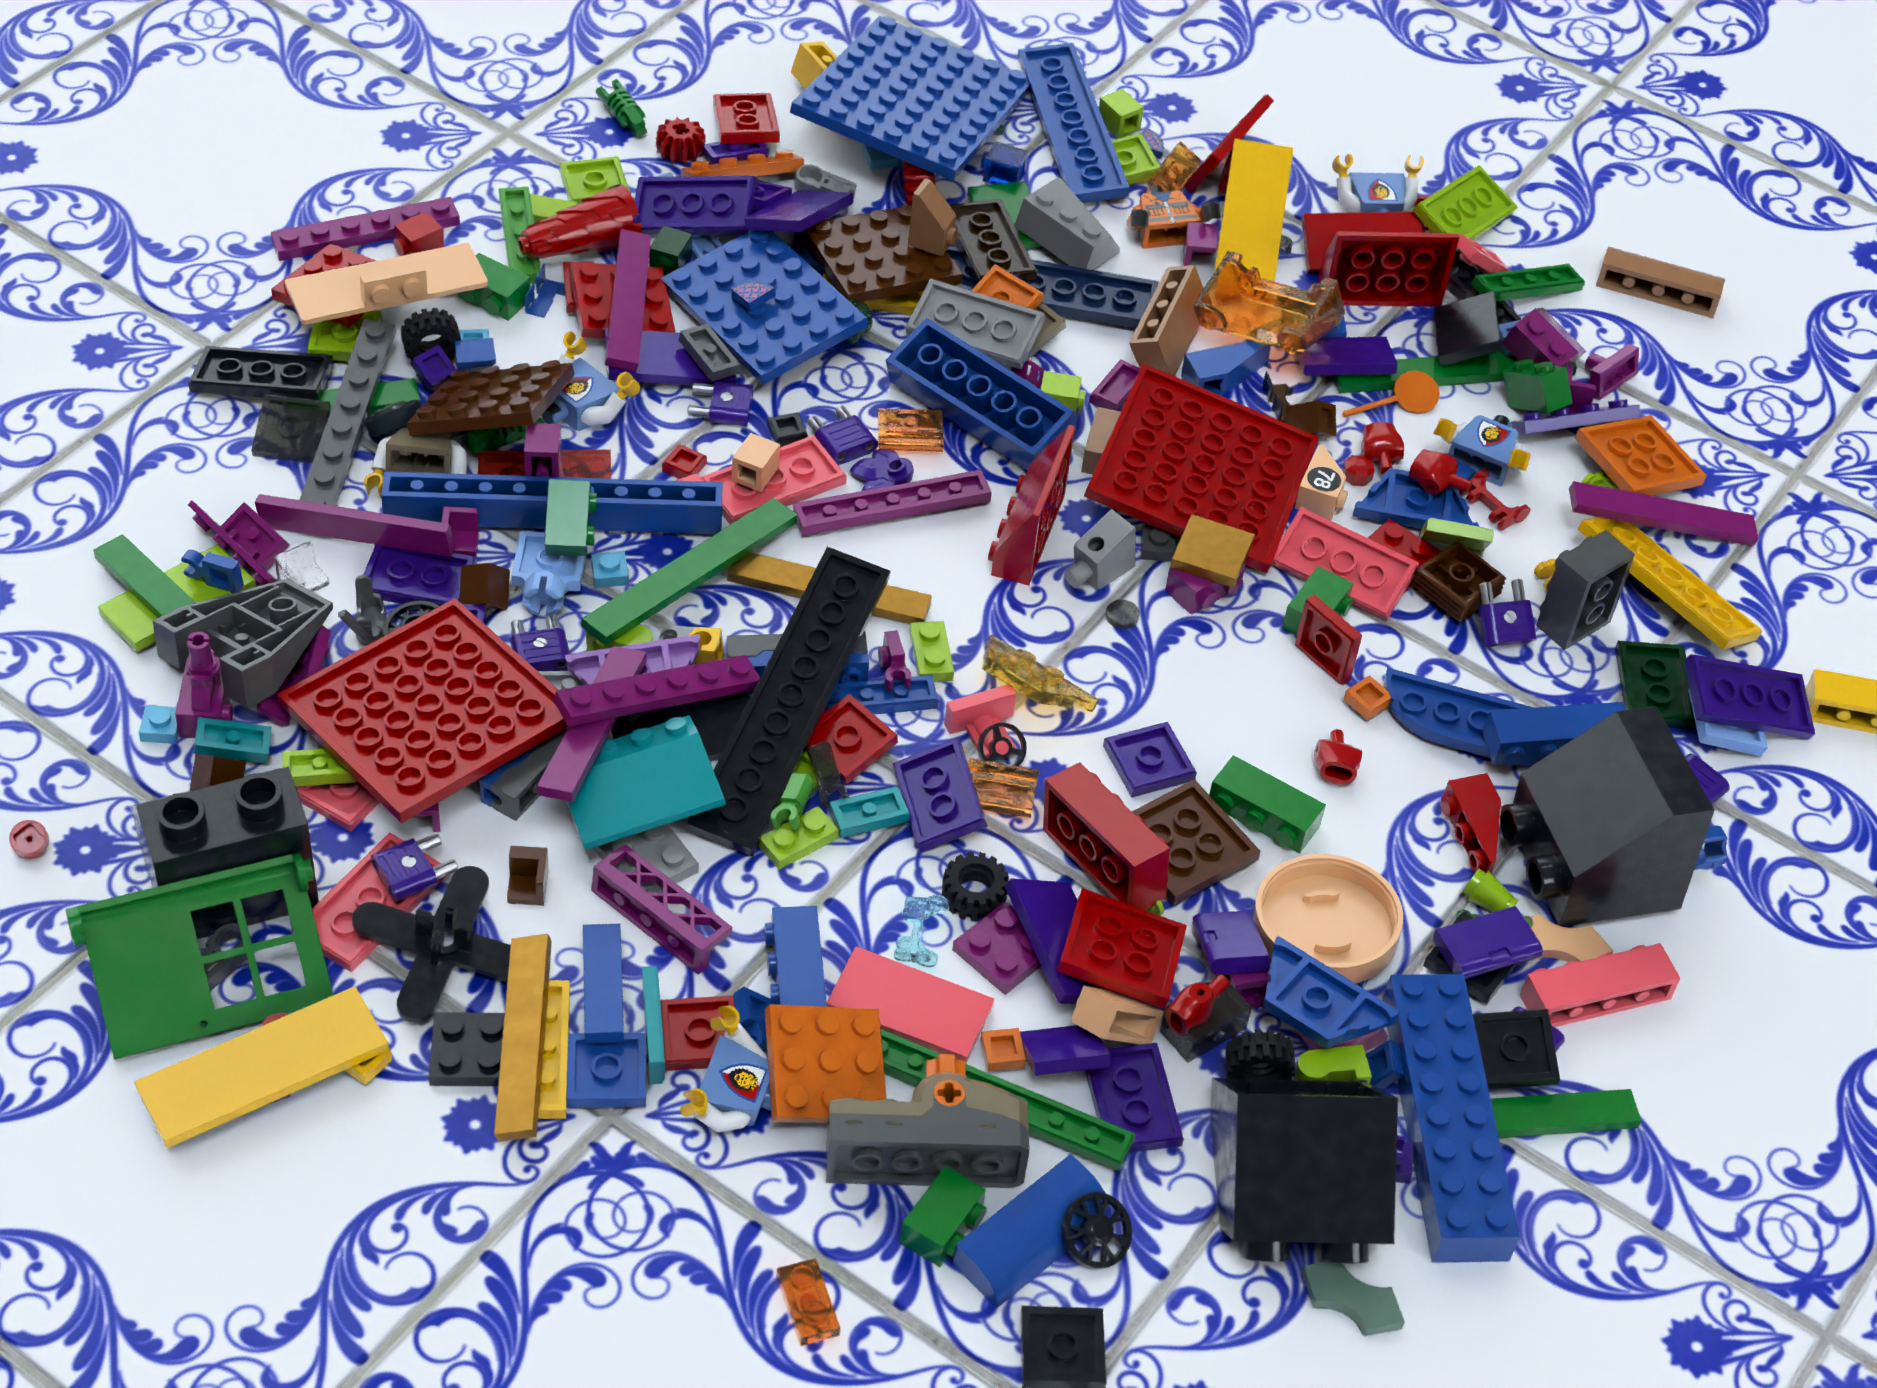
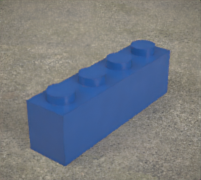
M1623 702L1490 710L1482 733L1493 765L1539 762L1614 712L1623 711L1626 708Z
M817 906L772 907L771 922L764 925L765 945H772L773 953H767L768 976H775L776 983L770 984L771 1004L827 1007Z

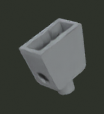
M1114 510L1108 511L1075 543L1074 565L1064 572L1068 583L1078 588L1081 584L1087 582L1095 590H1101L1135 567L1136 528Z

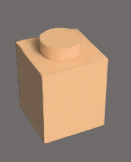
M750 433L732 457V481L762 492L779 468L780 444Z

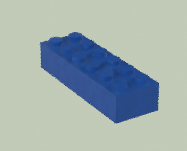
M927 317L885 360L891 383L1027 471L1031 462L1068 425L1075 426L1074 436L1077 434L1075 411Z

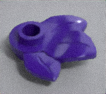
M878 449L873 451L872 458L859 460L849 471L851 475L866 481L862 491L909 483L913 477L914 467L909 459L899 458L895 451Z

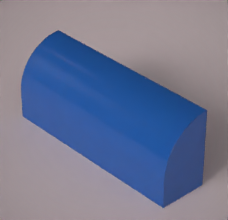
M1072 1154L1068 1155L955 1245L953 1266L998 1308L1067 1252L1062 1239L1061 1226L1064 1213L1070 1203L1077 1197L1087 1193H1105L1104 1189L1085 1166ZM1093 1199L1085 1201L1089 1214H1096ZM1107 1203L1104 1215L1109 1218L1111 1217V1206ZM1073 1214L1071 1225L1080 1228L1084 1219ZM1070 1229L1071 1236H1072V1235L1075 1234V1231H1073V1230ZM1081 1235L1072 1240L1074 1245L1082 1240Z

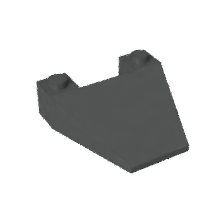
M284 579L182 606L152 620L158 657L181 669L185 667L187 657L189 656L188 636L199 631L207 633L211 649L214 650L215 657H219L224 695L248 708L260 703L261 700L278 691L333 610V602L290 579Z

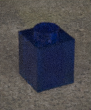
M995 141L989 152L985 151L981 159L980 168L984 169L983 182L990 184L1021 182L1026 174L1028 150Z

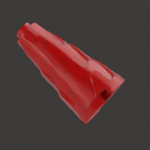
M619 184L584 198L581 203L560 210L552 217L529 225L525 230H522L521 237H518V246L521 253L528 255L531 259L537 257L542 259L568 253L574 255L599 249L600 252L618 247L621 229L642 233L641 222L634 224L633 216L639 215L636 203L629 190L624 185L620 186Z

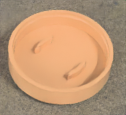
M1311 854L1285 861L1268 873L1257 892L1253 921L1267 949L1270 961L1272 959L1275 939L1280 936L1357 984L1374 977L1392 961L1398 948L1402 931L1403 909L1400 899L1390 883L1369 866L1343 856Z

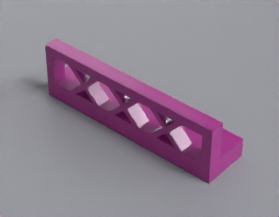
M626 844L593 866L591 891L698 975L709 967L711 949L732 934L733 927ZM625 859L636 868V872H621L614 866ZM641 883H656L662 888V893L646 892L641 888ZM668 904H683L689 909V914L673 913L668 909ZM695 925H710L717 931L705 938L695 930Z

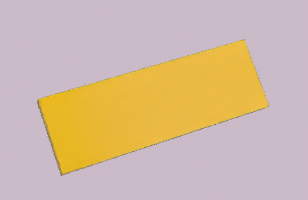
M1234 139L1211 297L1271 306L1293 147Z
M1601 517L1582 520L1577 530L1586 537H1594L1607 530L1631 550L1635 556L1629 573L1722 650L1758 640L1763 632L1760 627L1633 523Z
M356 986L140 1078L134 1081V1084L166 1148H169L389 1051V1043Z

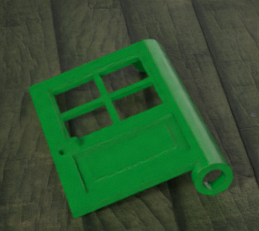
M298 852L65 909L74 947L86 944L114 1060L262 1022L268 1016L275 1013L291 1014L333 996L307 892L309 888L308 882L314 880V873L309 858L302 859L301 854ZM282 889L293 934L252 944L241 899ZM233 902L243 946L201 957L191 912ZM295 941L306 986L265 996L254 952ZM246 954L257 999L214 1009L203 964Z

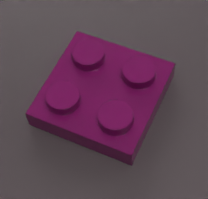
M1006 901L953 941L952 950L1004 995L1042 967L1015 909Z

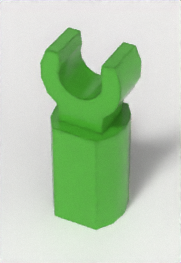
M792 773L779 801L780 806L776 807L771 813L774 829H779L780 824L784 820H789L792 830H796L800 826L801 820L799 815L802 814L814 787V782L808 774Z

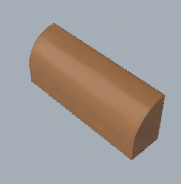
M1608 246L1596 286L1713 318L1722 295L1725 278Z
M1195 265L1166 268L1129 342L1136 362L1140 367L1144 363L1170 375H1176L1209 306Z

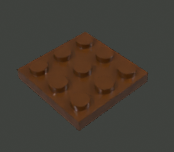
M1195 779L1132 811L1135 815H1139L1144 820L1146 826L1158 837H1162L1170 848L1166 898L1173 905L1259 860L1261 851Z

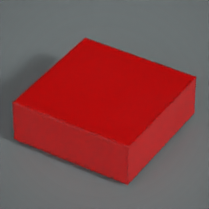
M678 444L662 462V471L678 479L696 473L699 474L707 464V456Z

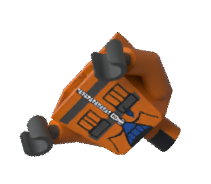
M1153 185L1146 190V193L1140 196L1139 205L1134 206L1127 219V227L1132 231L1139 229L1142 249L1183 245L1187 222L1206 223L1211 219H1220V203L1207 202L1202 204V208H1199L1188 201L1181 191L1164 192L1161 186Z

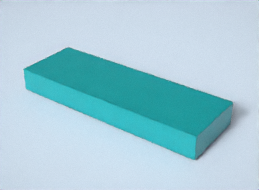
M656 966L642 967V991L649 1084H663V1081H665V1058L658 969H656Z

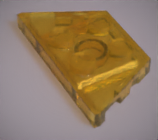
M989 636L984 647L986 651L983 655V670L1039 704L1072 708L1075 702L1086 711L1093 712L1099 699L1063 678L1064 673L1052 666L1045 667L1035 661L1036 656L1024 649L1017 650L996 636Z

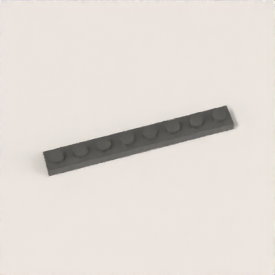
M368 319L363 320L299 500L333 506L337 505L396 335L395 324Z

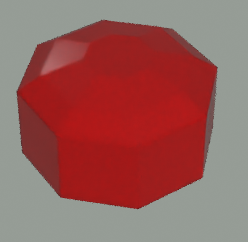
M1351 455L1344 461L1342 468L1346 481L1357 486L1367 485L1374 477V462L1362 455Z

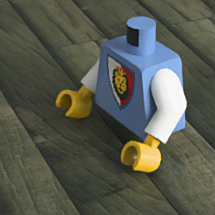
M1348 153L1345 156V165L1340 163L1339 154L1334 158L1332 168L1339 174V178H1336L1338 201L1349 213L1410 212L1415 205L1419 186L1417 174L1423 167V156H1420L1418 166L1411 165V154L1407 157L1404 169L1408 173V177H1405L1404 173L1349 172L1348 175L1347 170L1353 164L1352 155Z
M569 331L563 338L567 351L565 354L561 353L558 361H560V364L572 363L575 375L541 416L546 424H556L563 420L577 431L592 425L608 424L616 415L622 412V407L627 402L625 398L639 393L640 385L627 371L622 372L617 377L615 384L581 357L575 360L574 356L582 354L586 350L587 345L582 336L579 337L576 344L572 345L576 335L573 331Z
M1478 415L1469 423L1465 422L1460 425H1456L1448 419L1440 418L1433 434L1441 436L1444 441L1451 444L1448 455L1476 470L1475 474L1481 469H1486L1489 472V477L1486 481L1500 487L1504 483L1508 467L1515 471H1526L1531 454L1524 451L1522 445L1516 442L1518 431L1510 427V420L1503 415H1496L1493 420Z
M733 1006L718 1008L719 1012L724 1016V1020L721 1017L711 1019L710 1026L715 1031L725 1030V1036L720 1035L700 1089L695 1088L683 1093V1096L688 1098L691 1103L680 1108L683 1116L694 1115L696 1119L716 1132L754 1126L760 1107L771 1111L768 1056L739 1023V1013Z

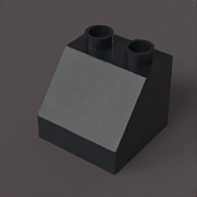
M1656 706L1616 711L1523 771L1519 778L1513 804H1506L1501 809L1500 825L1507 845L1509 847L1520 846L1527 860L1526 879L1531 895L1536 900L1546 899L1559 926H1569L1681 909L1715 809Z
M289 767L251 774L246 777L131 805L136 834L152 888L299 852L302 859H310L314 873V880L308 882L309 888L307 890L311 908L319 902L309 826ZM282 889L241 899L247 926L288 915ZM233 902L191 912L197 939L212 936L223 925L230 923L238 924Z
M1212 1078L1210 1125L1220 1229L1233 1241H1242V1258L1266 1262L1290 1260V1243L1305 1242L1321 1243L1322 1260L1337 1263L1369 1262L1370 1244H1394L1398 1098L1364 1081Z

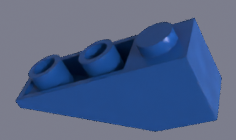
M1271 337L1185 353L1181 378L1208 391L1224 396L1268 363L1273 340Z

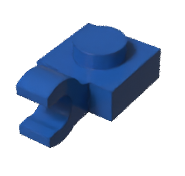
M743 986L733 993L735 1008L740 1016L739 1023L746 1029L759 1047L767 1050L765 1008L771 1004L770 998Z

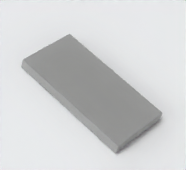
M930 279L905 330L906 334L910 335L927 317L996 362L1021 369L1046 318L1043 312Z

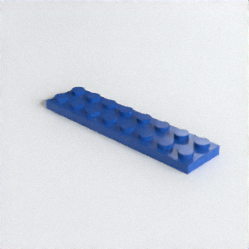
M1074 43L1018 49L1019 64L1030 83L1029 91L1064 183L1082 203L1128 197L1129 185Z

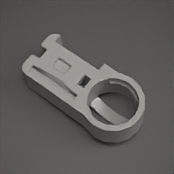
M811 164L800 166L797 169L794 181L797 191L853 193V199L857 188L856 183ZM802 178H813L818 182L809 183L802 180Z

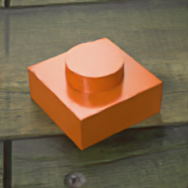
M1369 675L1347 689L1343 700L1366 720H1369L1389 707L1391 696L1388 690Z
M1019 1028L981 1032L980 1041L987 1072L1025 1068L1026 1057Z

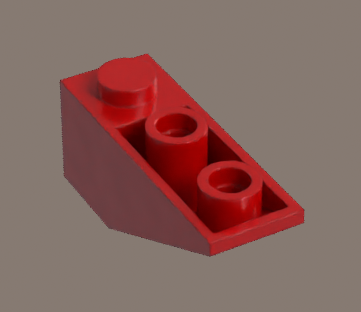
M1487 773L1449 780L1440 801L1442 812L1446 817H1449L1458 843L1463 844L1469 856L1472 870L1476 872L1479 868L1485 873L1489 871L1492 874L1497 855L1501 798Z

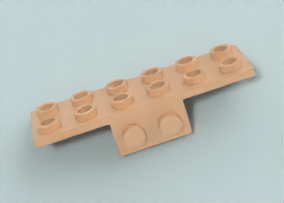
M469 243L285 280V287L303 325L472 291L488 286V279Z

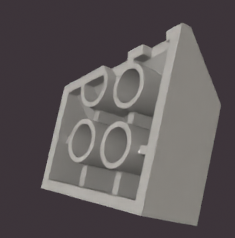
M1060 177L1023 198L1015 227L1068 265L1093 270L1119 253L1120 247L1113 237Z

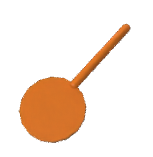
M1408 371L1400 375L1395 382L1394 396L1342 412V415L1344 417L1351 416L1396 401L1407 412L1414 414L1427 413L1439 401V387L1428 374L1420 371Z

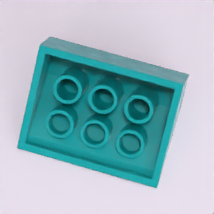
M690 715L671 718L666 723L650 728H640L631 734L616 739H606L574 801H564L585 850L726 805L703 742Z

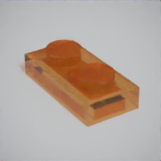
M816 1258L777 1268L776 1277L800 1346L840 1336L841 1327Z

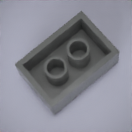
M1607 530L1594 537H1587L1579 546L1570 551H1563L1555 560L1554 564L1556 567L1552 578L1547 584L1548 591L1545 600L1539 608L1540 615L1536 626L1563 650H1566L1609 624L1635 554Z

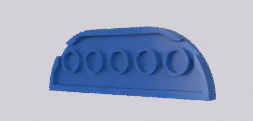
M1388 667L1384 677L1383 687L1389 691L1391 696L1390 710L1417 737L1488 758L1491 757L1482 732L1490 710L1534 708ZM1537 762L1519 763L1516 765L1531 767Z

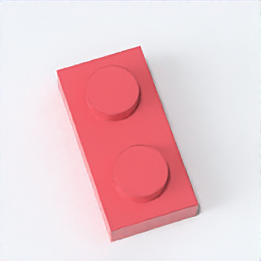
M1464 234L1459 236L1460 239L1457 247L1462 251L1459 256L1469 266L1473 267L1476 264L1477 268L1484 274L1511 271L1494 252Z

